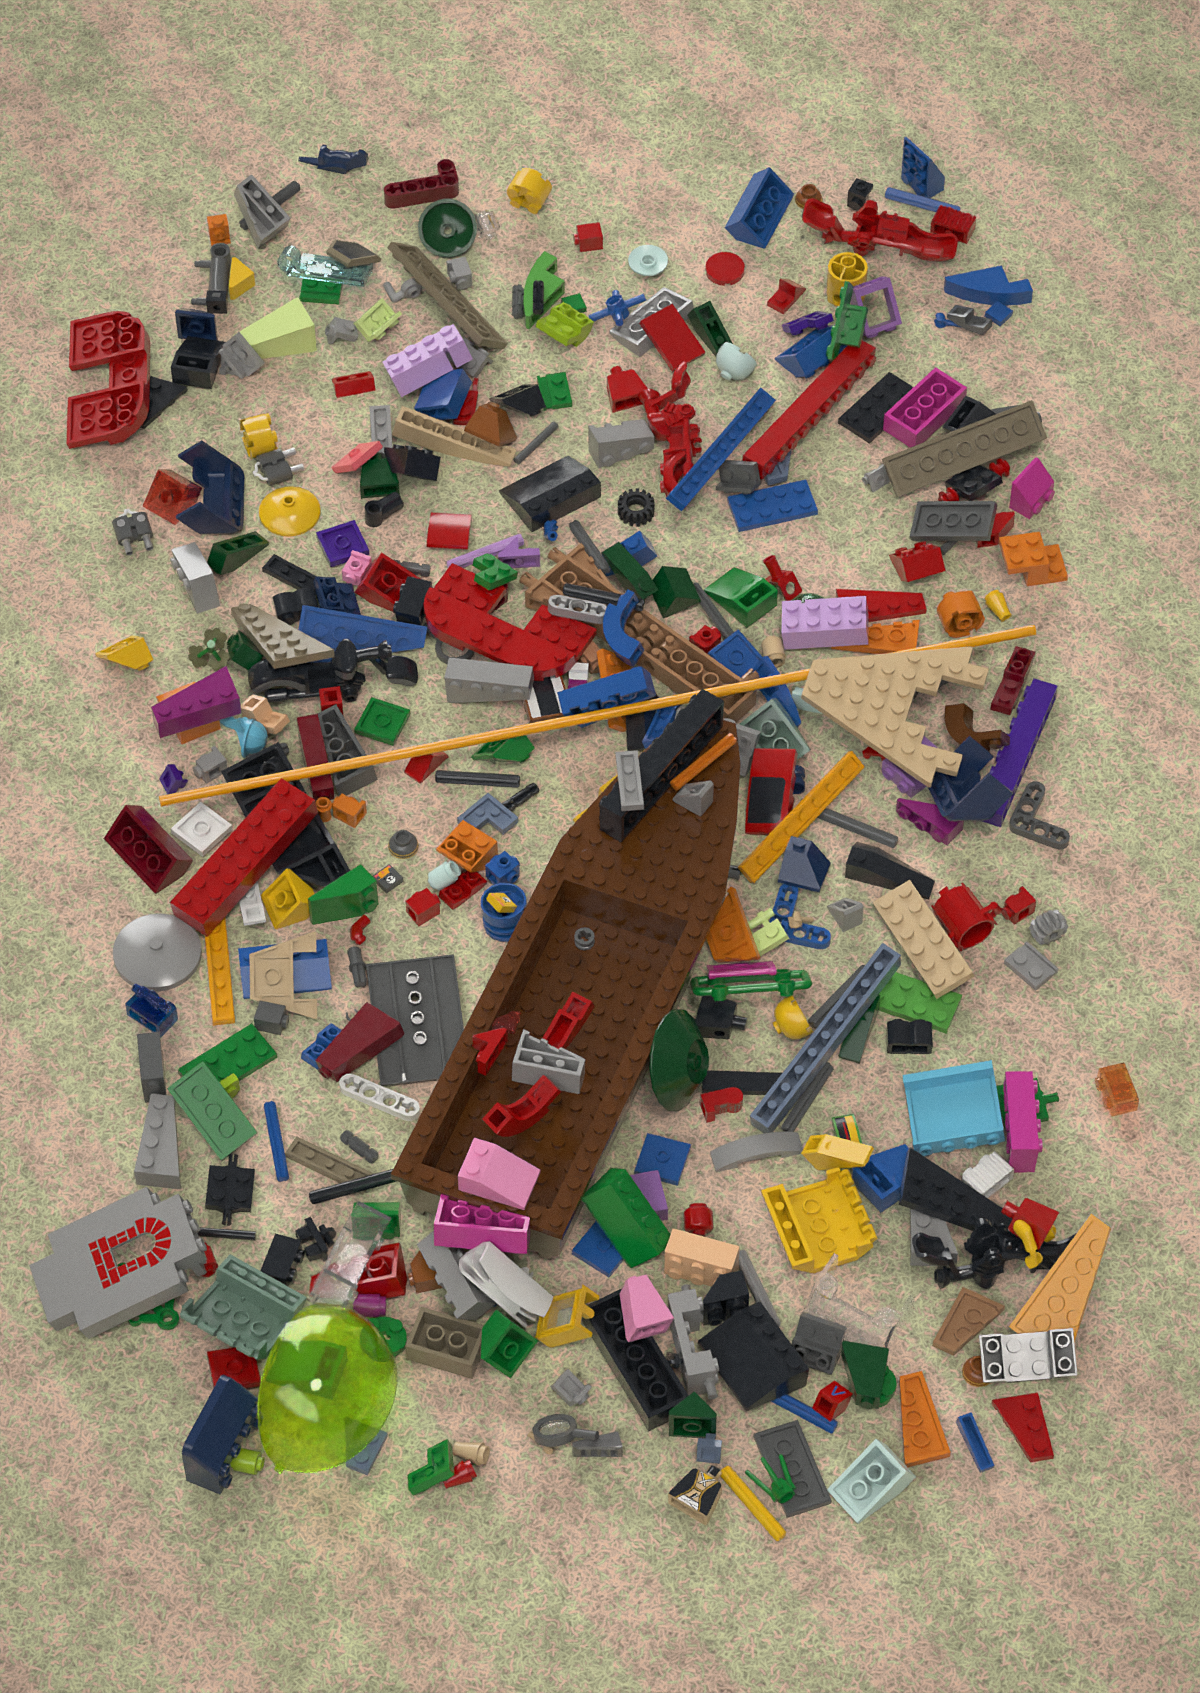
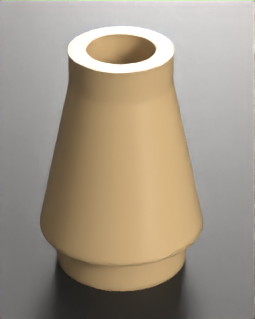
M455 1442L454 1456L470 1460L471 1463L478 1466L480 1464L485 1465L489 1459L490 1447L486 1446L484 1442Z

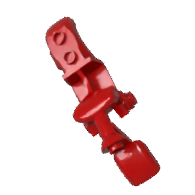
M815 198L808 199L805 203L802 220L809 227L822 232L821 238L824 239V244L832 241L847 242L848 245L853 247L854 253L862 257L866 256L870 251H874L876 244L900 249L899 256H903V253L926 261H948L956 255L958 239L955 234H934L923 231L916 224L910 222L909 218L900 217L897 213L889 215L887 211H883L878 215L877 202L874 200H867L859 211L853 213L852 220L858 224L855 231H847L843 228L838 218L833 215L834 212L830 205Z
M685 361L680 363L673 373L671 380L672 390L661 395L656 390L645 389L638 394V398L644 404L648 425L654 435V440L668 441L670 445L669 449L663 450L664 463H660L661 476H663V481H660L661 493H665L666 497L676 487L680 478L684 477L694 466L692 457H696L697 453L702 452L701 447H694L696 443H702V439L699 437L700 427L697 424H690V420L696 416V410L688 403L683 405H675L673 403L685 397L686 390L691 383V378L686 371L687 363Z

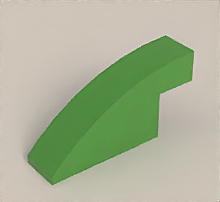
M546 251L540 255L531 268L524 288V320L527 329H530L565 293V280L554 275L557 271V257ZM535 280H542L544 282V313L542 315H535L533 313V282Z

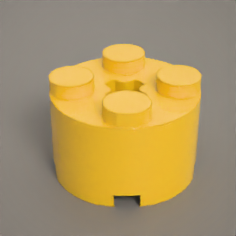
M522 168L521 171L518 170L507 188V195L511 200L510 204L516 208L525 207L529 212L537 214L552 191L550 181L542 179V174L534 169Z
M269 413L259 414L239 421L240 431L244 430V437L242 439L250 459L278 449L276 444L278 438L275 430L271 431L270 425H272Z

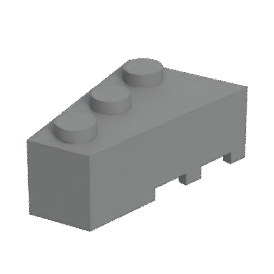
M644 419L623 421L621 425L612 426L611 423H606L604 427L599 428L589 425V453L598 468L608 467L618 461L628 460L632 456L648 453L654 449V435Z
M193 542L171 549L173 558H170L171 565L176 570L179 580H182L196 613L219 607L220 602L213 572L196 543Z

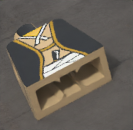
M710 1465L705 1473L693 1468L668 1493V1504L707 1526L722 1495V1484L717 1481L722 1472L713 1465Z

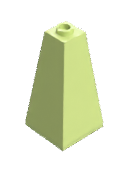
M299 298L291 300L239 331L261 359L317 351L315 325Z

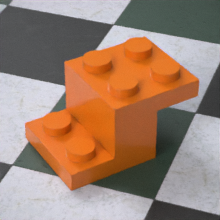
M1040 531L999 537V545L1008 575L1023 573L1026 586L1068 580L1059 544L1044 546Z

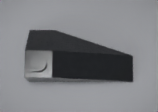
M856 842L852 846L846 862L845 878L890 890L910 880L922 898L930 899L935 880L879 847Z

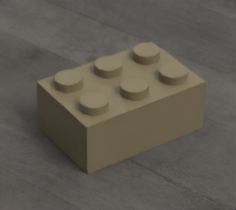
M421 1307L405 1345L406 1359L473 1379L481 1359V1338L484 1325L465 1319H457L455 1316Z

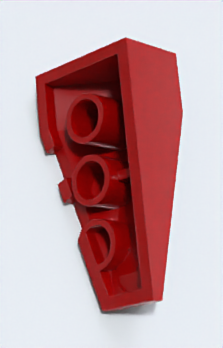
M400 1242L378 1246L371 1249L372 1253L360 1259L356 1256L351 1258V1263L342 1267L336 1265L311 1276L310 1297L358 1298V1294H380V1296H386L387 1299L406 1295L407 1274Z

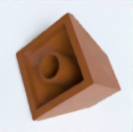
M493 402L480 405L464 429L465 432L498 447L514 442L517 439L507 412Z

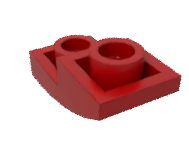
M466 871L458 876V880L455 883L440 890L438 897L454 910L480 891L487 884V880L478 872Z

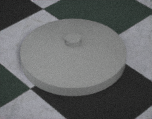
M149 914L133 920L121 930L113 946L114 964L121 978L135 988L151 992L170 990L185 983L196 972L202 956L201 942L195 929L176 916L169 914Z

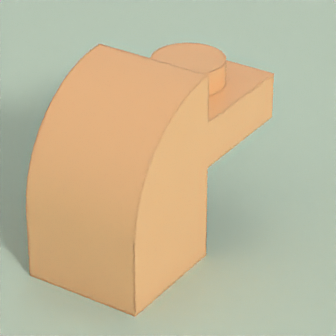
M252 694L241 704L242 716L260 722L265 727L267 735L269 733L277 734L281 732L290 722L286 714L272 711L265 697Z

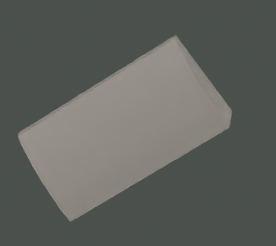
M663 287L625 318L622 326L616 325L609 332L620 344L641 357L654 345L639 322L672 303L684 321L688 319L687 314L694 308L693 301Z

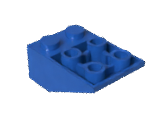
M904 137L901 179L905 184L911 186L917 195L932 198L944 190L945 176L931 158L910 139Z
M906 1144L871 1155L865 1167H853L852 1178L854 1184L880 1213L899 1201L906 1153L909 1150Z

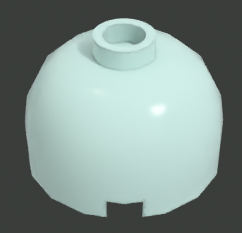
M725 342L720 347L716 356V364L721 371L720 375L729 381L731 378L734 380L745 379L754 371L757 362L747 352L743 354L739 351L740 348L738 346Z

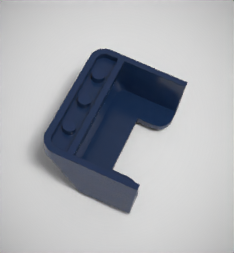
M226 1375L220 1376L182 1448L186 1481L220 1495L223 1489H227L231 1484L233 1476L230 1474V1463L233 1457L237 1458L239 1455L242 1440L247 1438L250 1432L260 1429L264 1420L260 1399L231 1377Z

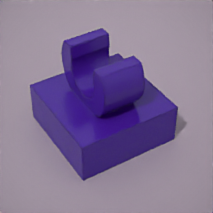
M168 764L159 778L167 794L176 793L178 788H184L188 782L187 779L182 778L184 773L178 770L175 764Z

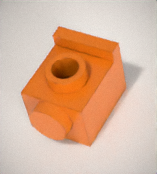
M227 215L207 216L211 246L216 243L231 244Z
M344 794L337 796L333 800V817L353 828H356L367 814L366 801L364 800L358 802L354 797H348Z

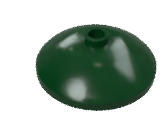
M441 199L428 205L422 212L418 222V234L423 246L429 252L439 257L452 258L465 253L472 246L477 235V222L473 212L464 203L455 199ZM446 228H450L452 232L450 234H446L444 230Z

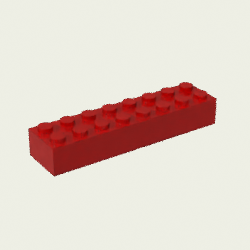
M281 778L170 901L174 916L208 937L318 814L315 799Z

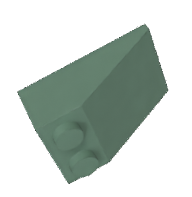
M772 698L739 723L740 725L761 731L756 748L796 749L798 753L797 760L811 750L792 718L777 698Z

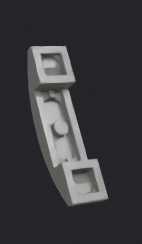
M770 1132L729 1142L710 1151L715 1171L720 1172L738 1168L739 1163L781 1154L782 1158L799 1155L803 1147L797 1132Z

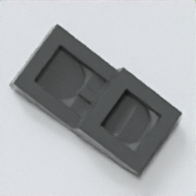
M955 305L947 313V318L952 322L980 335H984L992 327V319L974 316V308Z

